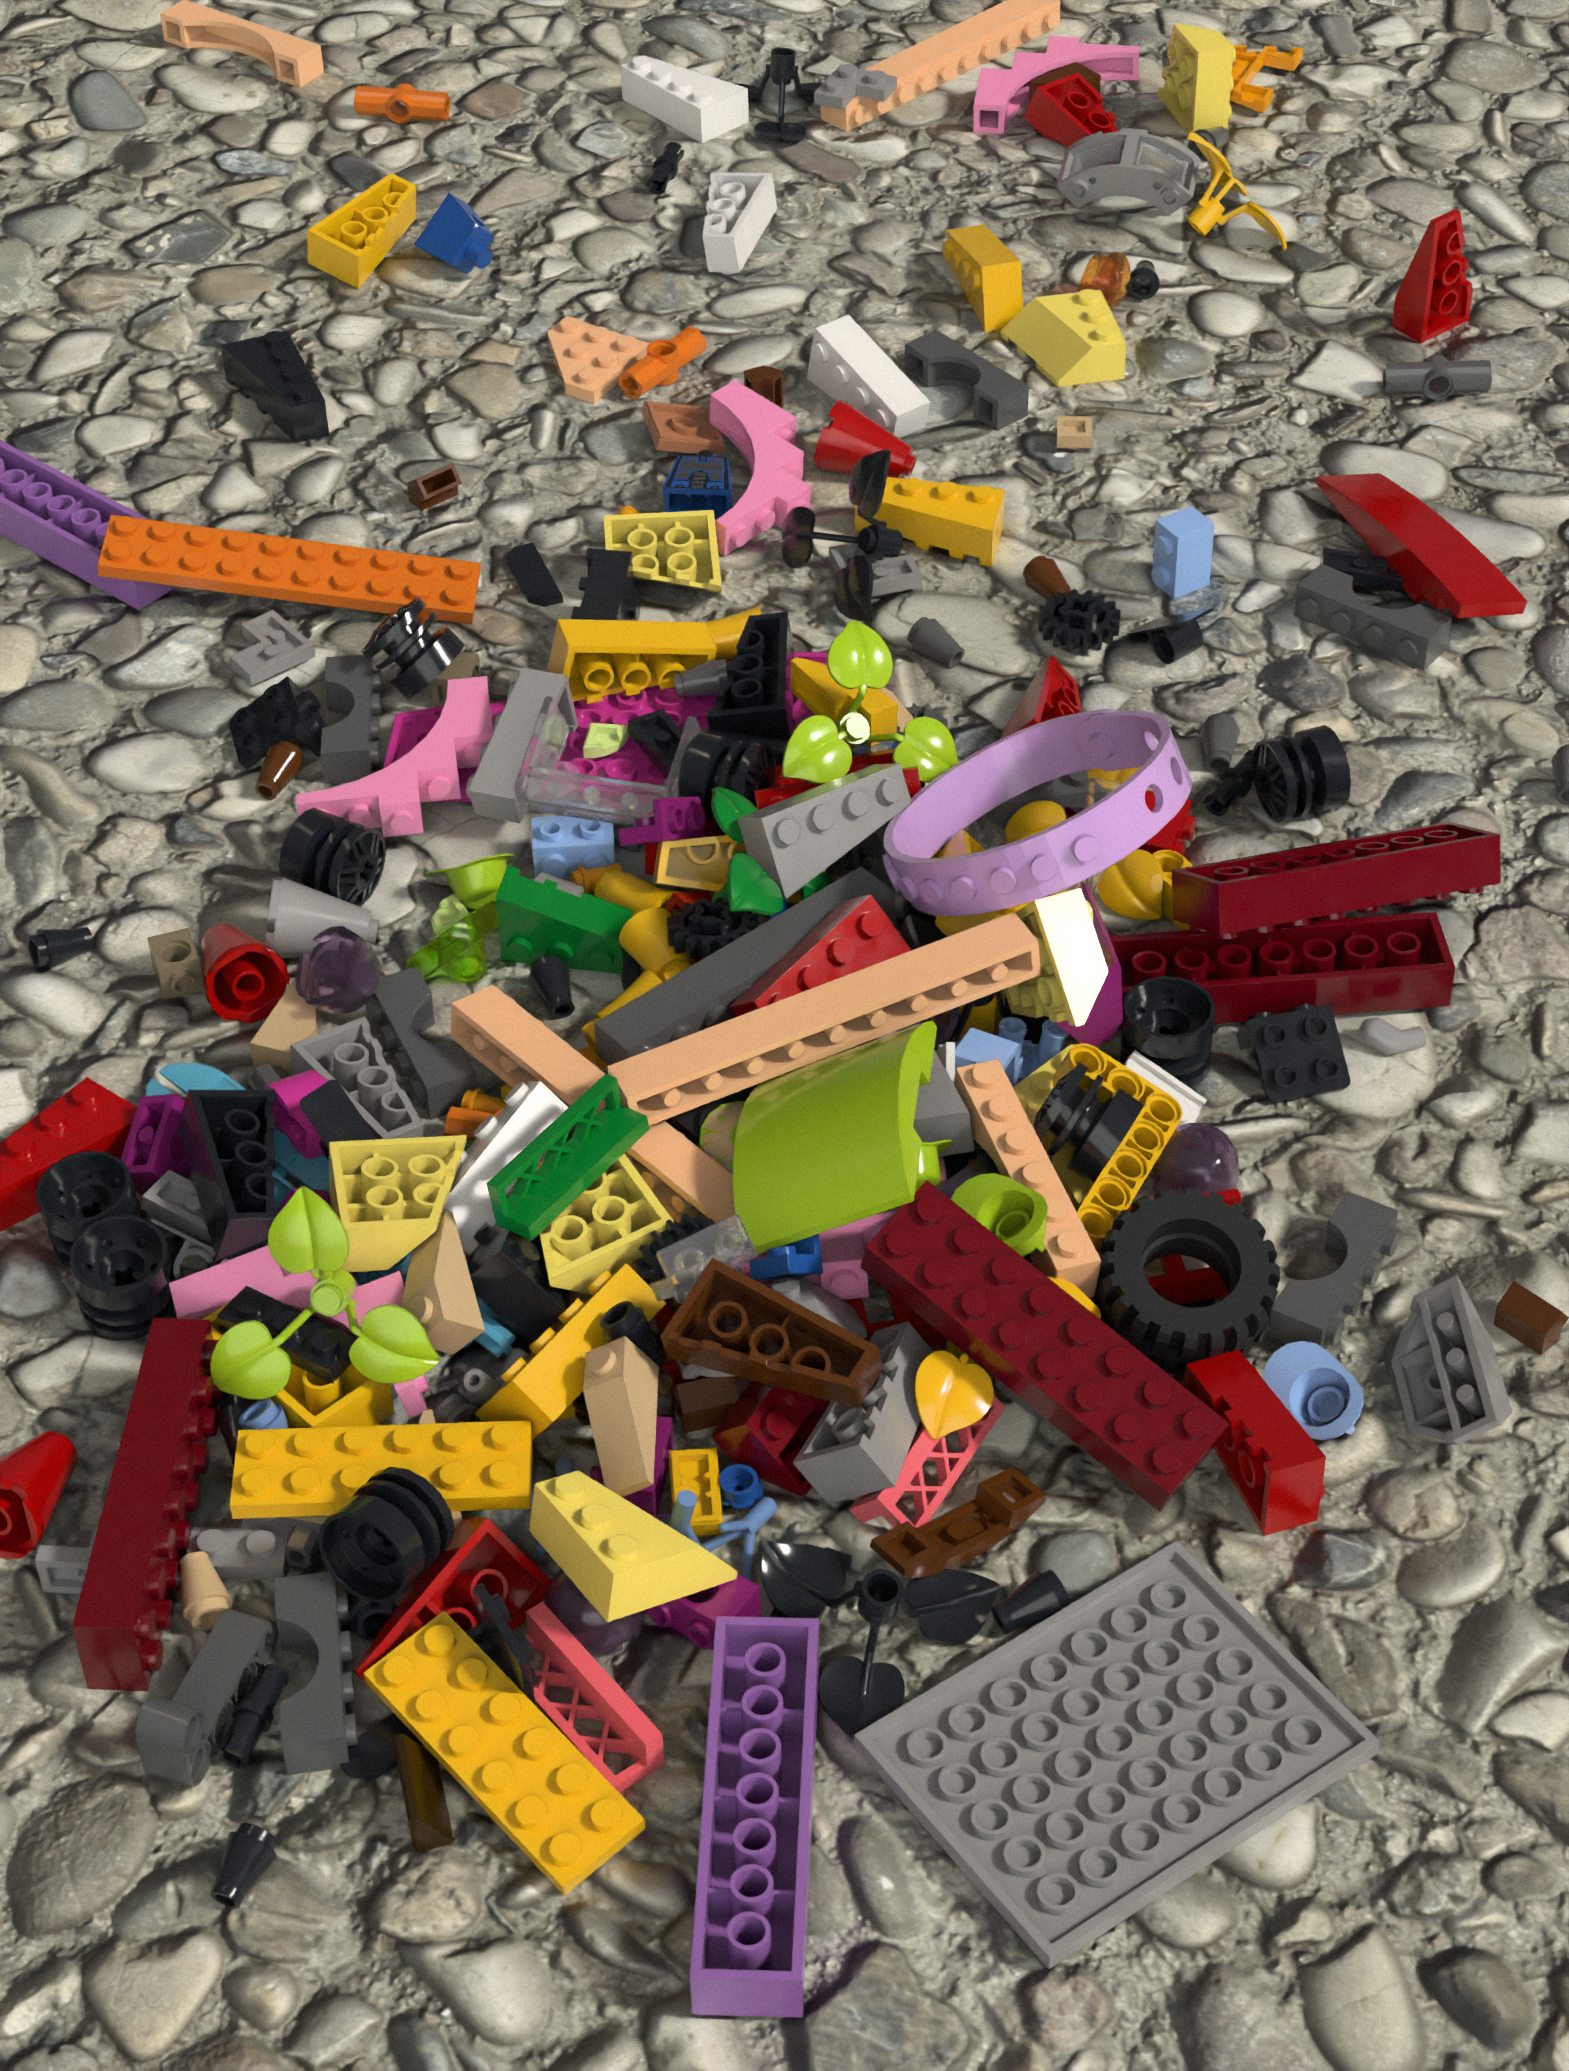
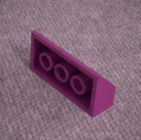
M1083 883L1079 888L1082 890L1084 899L1092 907V923L1109 972L1084 1025L1071 1026L1068 1021L1055 1022V1024L1080 1043L1090 1044L1098 1048L1103 1042H1107L1114 1037L1120 1024L1123 1022L1121 965L1092 891L1088 885Z

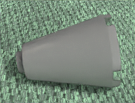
M274 877L264 945L277 952L282 959L366 952L367 944L375 945L379 920L370 919L371 911L284 877Z

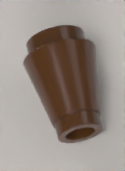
M1037 556L1023 570L1026 586L1045 599L1049 597L1057 600L1058 592L1067 595L1072 591L1053 559Z
M279 741L276 745L269 747L255 785L256 792L265 799H275L303 769L302 761L304 760V755L302 751L287 741Z

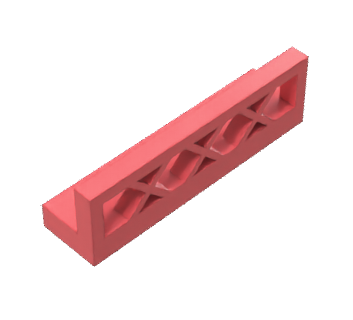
M994 1395L992 1405L982 1419L971 1426L958 1430L960 1441L958 1453H947L945 1436L941 1439L933 1440L926 1432L920 1419L895 1487L859 1496L849 1511L861 1523L883 1516L893 1528L906 1521L910 1522L917 1529L927 1524L1005 1406ZM925 1461L936 1462L938 1476L936 1486H925L922 1469ZM902 1494H913L916 1515L912 1521L895 1506Z
M543 1601L527 1610L528 1634L525 1637L532 1651L535 1649L545 1660L542 1671L534 1670L539 1682V1688H533L536 1707L619 1793L665 1765L663 1736L660 1730ZM547 1686L569 1687L574 1692L572 1704L550 1702L545 1697ZM577 1718L599 1720L604 1726L602 1737L579 1735L575 1731ZM607 1752L629 1754L636 1763L614 1775L605 1765Z

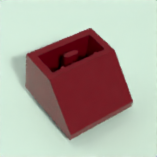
M752 1381L712 1433L711 1437L735 1465H747L755 1470L759 1479L801 1497L807 1495L812 1485L793 1464V1461L829 1406L830 1401Z

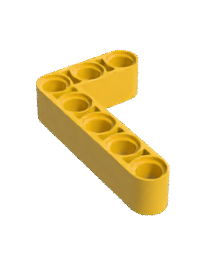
M1079 1043L1070 1049L1052 1079L1053 1087L1059 1079L1072 1071L1078 1062H1081L1088 1067L1087 1072L1078 1084L1083 1089L1087 1090L1099 1074L1104 1079L1097 1098L1103 1102L1114 1091L1121 1088L1144 1103L1141 1112L1076 1209L1099 1254L1107 1231L1112 1229L1114 1219L1122 1210L1129 1208L1181 1121L1183 1112L1178 1101L1165 1091L1090 1044Z

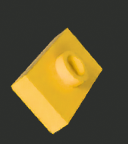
M717 1447L668 1451L672 1511L678 1493L683 1490L692 1491L697 1497V1502L689 1524L695 1535L722 1534L723 1532L718 1528L723 1519Z

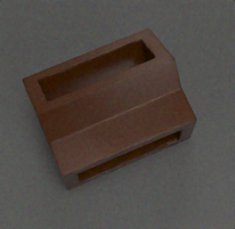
M764 365L744 370V386L780 408H784L783 370Z
M448 464L408 482L409 502L423 511L458 495V485L462 484L454 464Z
M1513 1281L1497 1304L1494 1325L1542 1355L1559 1340L1561 1329L1569 1317Z
M735 1376L708 1377L677 1384L672 1387L676 1401V1412L684 1433L718 1426L740 1398Z

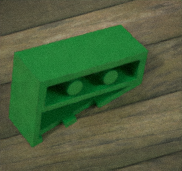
M507 866L495 897L502 961L532 964L540 957L555 955L571 969L621 974L624 961L630 955L621 947L619 935L626 922L633 917V910L584 892L581 897L556 889L558 884L556 882L545 879L544 884L520 876V869Z

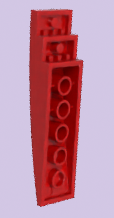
M1380 473L1316 477L1315 483L1371 551L1376 556L1385 557L1388 560V570L1390 566H1393L1398 575H1401L1404 579L1402 588L1414 602L1428 601L1435 610L1450 609L1457 618L1524 613L1527 600L1500 570L1450 523L1395 482Z

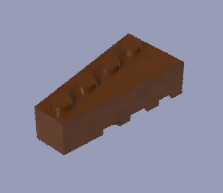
M713 1257L660 1336L668 1358L854 1408H859L883 1370L878 1346Z

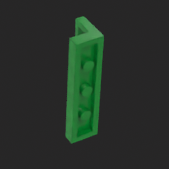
M607 1073L602 1076L486 1183L496 1225L532 1241L650 1130L646 1115L622 1105L616 1077ZM604 1098L606 1106L595 1116L599 1102ZM576 1124L572 1138L565 1143L570 1129ZM547 1151L542 1166L536 1170L540 1156ZM516 1180L512 1194L506 1197L505 1189Z

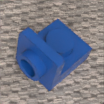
M819 1234L781 1247L768 1249V1258L749 1261L751 1278L754 1280H777L785 1277L799 1278L823 1273Z

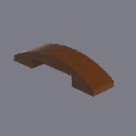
M1011 1467L978 1484L975 1499L918 1529L906 1521L871 1539L870 1548L904 1577L918 1578L936 1575L944 1569L956 1568L998 1544L1039 1509L1045 1502L1047 1494L1018 1470Z

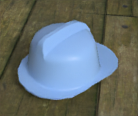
M1298 1341L1287 1343L1276 1350L1266 1363L1263 1380L1311 1439L1328 1440L1339 1437L1344 1433L1351 1435L1355 1432L1354 1424L1360 1417L1364 1404L1363 1391L1355 1377L1329 1351L1317 1343Z

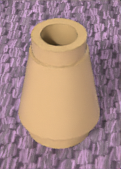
M203 1551L192 1552L185 1555L179 1561L183 1616L191 1622L194 1629L209 1630L213 1629L223 1611L231 1608L233 1601L210 1561L208 1554Z

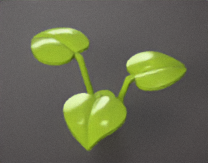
M857 621L848 622L829 647L827 668L830 676L837 684L846 689L859 687L858 693L851 706L846 709V715L836 722L825 715H815L803 720L795 728L784 752L782 776L788 779L825 784L847 774L852 762L851 750L864 742L869 745L873 742L896 741L899 744L892 754L893 763H900L901 768L918 766L920 782H932L939 775L959 763L952 735L944 724L930 717L912 719L906 724L903 735L898 733L870 734L868 721L864 716L857 713V709L866 695V687L881 689L888 684L892 675L893 661L886 643L873 629Z
M301 1186L273 1220L268 1233V1246L274 1260L286 1271L301 1274L311 1269L313 1278L318 1279L310 1291L311 1303L273 1340L267 1327L259 1321H243L232 1326L218 1341L211 1358L210 1367L213 1383L221 1391L252 1400H262L278 1394L288 1383L292 1371L290 1357L278 1346L284 1343L316 1311L324 1316H335L343 1310L347 1312L350 1331L358 1336L349 1351L350 1361L362 1375L371 1380L381 1383H399L415 1379L435 1367L440 1360V1356L431 1345L427 1333L419 1320L411 1312L400 1306L386 1304L374 1307L366 1313L361 1327L359 1326L355 1311L357 1302L352 1300L356 1291V1283L349 1272L341 1269L349 1254V1239L346 1230L336 1213L319 1195L308 1187Z

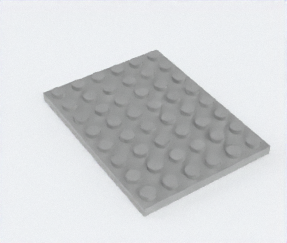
M1177 1540L854 1735L855 1749L1048 1969L1377 1755L1380 1746V1740Z

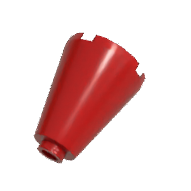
M837 401L828 415L835 419L829 423L828 427L823 426L814 454L813 462H816L814 466L821 470L851 474L853 467L862 457L881 450H891L887 477L903 478L904 475L910 477L917 457L912 455L913 447L848 402Z
M218 924L205 932L201 941L205 994L211 1008L222 1019L228 1021L232 1019L242 1020L243 1023H254L267 1018L283 996L287 983L289 985L290 981L286 964L281 956L273 949L230 924Z
M45 1431L0 1457V1558L20 1559L40 1543L78 1463L77 1451L71 1440L66 1436L53 1431Z

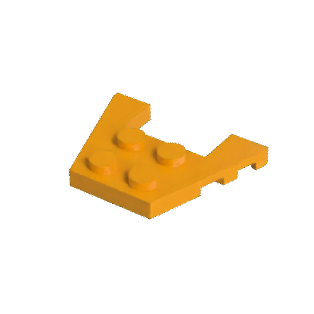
M1234 45L1236 51V59L1232 63L1234 88L1230 91V101L1264 113L1273 101L1274 89L1250 85L1251 81L1262 66L1294 71L1303 59V48L1292 47L1291 52H1276V46H1265L1262 51H1246V45Z

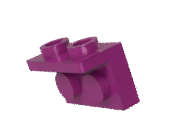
M699 797L658 798L652 801L654 817L634 819V827L619 829L620 846L656 844L662 841L705 837L704 826L706 816Z

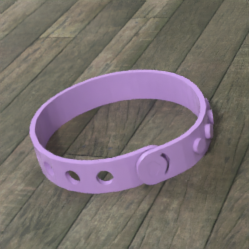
M1100 709L1047 720L1010 734L982 748L939 775L911 798L912 803L895 815L885 830L883 840L886 854H883L885 871L896 892L901 891L914 908L930 915L966 916L1028 903L1084 881L1142 846L1173 819L1183 807L1191 792L1192 780L1166 719L1159 714L1145 711L1118 712L1113 709ZM1153 735H1154V736L1156 737V739L1158 740V742H1159L1158 744L1156 743V741H1155ZM1140 767L1130 778L1104 798L1048 829L1021 840L976 853L947 858H931L962 828L964 829L998 805L1035 786L1064 775L1093 768L1114 771ZM1148 786L1152 788L1155 794V807L1152 812L1148 809L1145 802V792Z

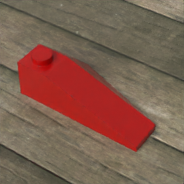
M1454 209L1430 220L1395 297L1392 327L1419 343L1428 341L1469 321L1473 289L1472 283L1466 280L1465 271L1469 268L1468 259L1462 255L1465 239L1460 211Z
M1052 655L1041 666L1003 729L1001 739L1038 723L1082 711L1077 682Z

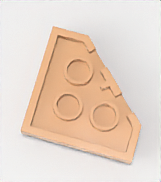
M566 316L547 332L548 345L554 354V362L559 376L562 377L566 395L593 404L618 384V376L647 356V345L649 343L638 340L633 336L610 331L605 327L580 321L574 317Z

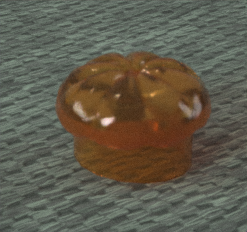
M1112 252L1108 256L1100 253L1094 254L1082 275L1078 292L1084 289L1101 290L1110 310L1116 308L1126 295V285L1131 280L1130 263L1126 256L1120 252Z

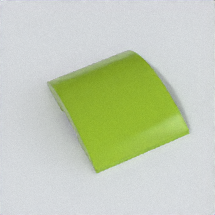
M934 1021L921 1023L758 1084L750 1093L740 1114L733 1154L734 1208L741 1251L745 1258L914 1201L922 1140L913 1126L919 1086L930 1083L937 1026Z

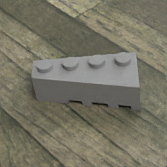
M908 1321L874 1332L869 1342L879 1347L883 1370L859 1408L830 1402L793 1461V1464L827 1504L846 1499L856 1500L861 1495L895 1487L920 1421L914 1389L916 1373L922 1361L933 1353L932 1349Z

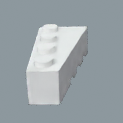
M711 172V185H709L708 190L709 201H707L706 205L707 216H705L702 235L708 272H721L724 275L740 273L777 210L772 173Z

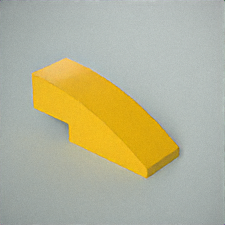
M799 657L791 659V692L816 715H825L834 722L845 716L846 709L854 701L859 687L854 689L841 687L830 676L825 664ZM866 687V695L858 707L857 713L864 716L868 721L870 734L897 733L898 704L882 691ZM873 742L869 746L872 747L881 742Z

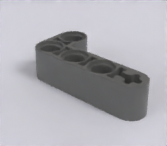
M227 1608L217 1620L172 1700L169 1701L151 1696L145 1701L139 1712L135 1728L136 1742L145 1773L196 1787L201 1783L234 1721L232 1711L238 1700L245 1698L260 1664L266 1666L274 1653L279 1634L276 1621Z

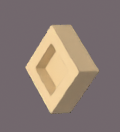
M1056 416L1057 448H1067L1070 450L1092 448V416Z

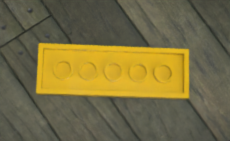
M531 1420L238 1430L230 1498L232 1519L330 1516L340 1505L351 1498L363 1484H366L371 1476L377 1471L388 1467L409 1469L427 1479L441 1493L451 1511L530 1509Z
M445 1611L441 1612L363 1673L366 1684L564 1896L646 1829L645 1819Z

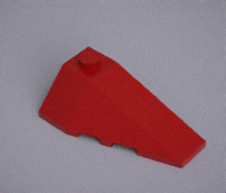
M1079 73L1037 87L1024 115V118L1033 125L1036 131L1066 147L1097 132L1102 131L1103 134L1120 132L1114 125L1116 118L1113 113L1106 112L1101 105L1104 99L1100 93Z
M465 1517L454 1529L453 1541L450 1546L415 1580L353 1672L366 1684L363 1674L366 1670L443 1611L464 1632L477 1626L478 1621L472 1588L480 1583H483L490 1596L498 1593L503 1599L511 1617V1621L507 1623L511 1630H514L527 1620L526 1611L542 1602L555 1584L487 1517Z

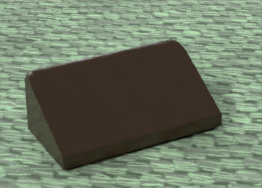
M405 1734L395 1735L396 1739H393L413 1849L416 1848V1852L452 1844L454 1838L438 1760L431 1752Z

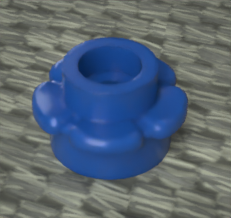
M736 1464L725 1468L721 1472L719 1484L722 1505L736 1510H744L752 1507L755 1500L761 1499L763 1484L758 1482V1475L754 1469L747 1465Z

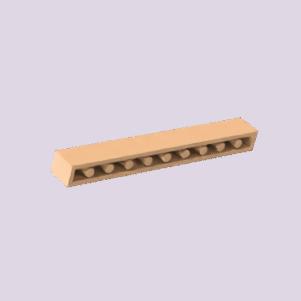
M1006 0L864 69L869 71L879 70L887 75L896 76L897 89L885 102L855 96L843 110L820 105L821 120L848 132L1059 27L1060 0Z
M1012 912L607 1066L608 1074L617 1078L622 1105L646 1115L650 1126L1041 975L1038 940L1017 914Z
M494 985L452 1003L451 1038L512 1088L520 1082L527 1084L528 1081H541L569 1108L605 1075L596 1064L591 1063L572 1048L568 1042L562 1040L539 1019L533 1017L519 1006L514 999L508 997ZM604 1098L599 1102L595 1116L606 1106ZM663 1120L650 1125V1130L629 1148L625 1155L665 1210L677 1223L680 1222L683 1214L687 1213L694 1219L698 1213H702L707 1220L711 1218L725 1233L723 1236L729 1241V1246L725 1249L741 1247L734 1208L733 1175L717 1163L712 1156L703 1152L688 1140L683 1133L674 1129L666 1121ZM576 1124L570 1129L569 1135H573Z

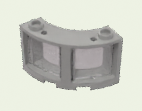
M1121 128L1120 132L1105 134L1101 131L1086 136L1066 148L1056 188L1077 209L1099 198L1129 196L1147 201L1170 216L1193 198L1201 159L1180 142L1167 136L1164 139L1148 134V130Z

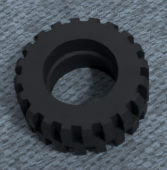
M1183 1187L1181 1194H1173L1172 1189L1169 1188L1156 1191L1152 1201L1148 1196L1132 1202L1130 1211L1122 1210L1114 1219L1112 1229L1108 1230L1105 1235L1099 1255L1101 1264L1094 1303L1102 1310L1100 1320L1115 1330L1116 1333L1151 1361L1162 1365L1161 1369L1166 1373L1174 1375L1177 1368L1186 1369V1364L1237 1349L1244 1356L1249 1353L1253 1342H1258L1265 1330L1278 1293L1276 1289L1280 1281V1267L1275 1263L1277 1252L1273 1242L1270 1240L1263 1241L1266 1233L1265 1228L1257 1219L1250 1222L1246 1218L1248 1210L1237 1202L1230 1206L1222 1202L1223 1195L1212 1191L1209 1196L1198 1194L1197 1188ZM1183 1255L1193 1257L1206 1263L1219 1274L1226 1285L1228 1296L1222 1301L1207 1307L1191 1308L1180 1306L1166 1300L1151 1287L1145 1277L1143 1268L1150 1262L1165 1256Z

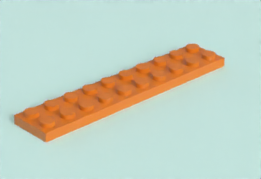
M110 515L98 561V576L387 614H391L397 608L410 603L419 596L426 605L417 615L418 618H422L428 612L433 611L437 615L435 620L472 624L481 563L118 515Z

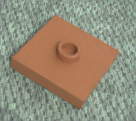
M650 401L643 403L641 413L656 450L694 454L702 450H710L716 456L724 455L726 444L721 432L709 423L710 407Z

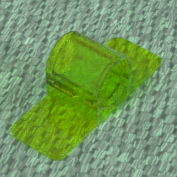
M493 899L488 900L410 956L406 962L407 969L417 966L424 980L440 968L459 982L472 983L482 979L488 969L484 936L498 926L496 901Z

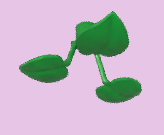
M721 787L712 788L711 807L717 824L731 839L744 843L737 818L755 812L758 809L745 797L732 790ZM746 847L744 853H736L730 858L727 883L712 896L711 902L714 903L716 899L723 898L724 902L729 901L730 911H750L763 915L779 913L783 908L781 891L778 885L767 876L766 871L762 870L759 864L747 854ZM822 871L799 889L801 891V900L803 901L835 882V880L829 874Z

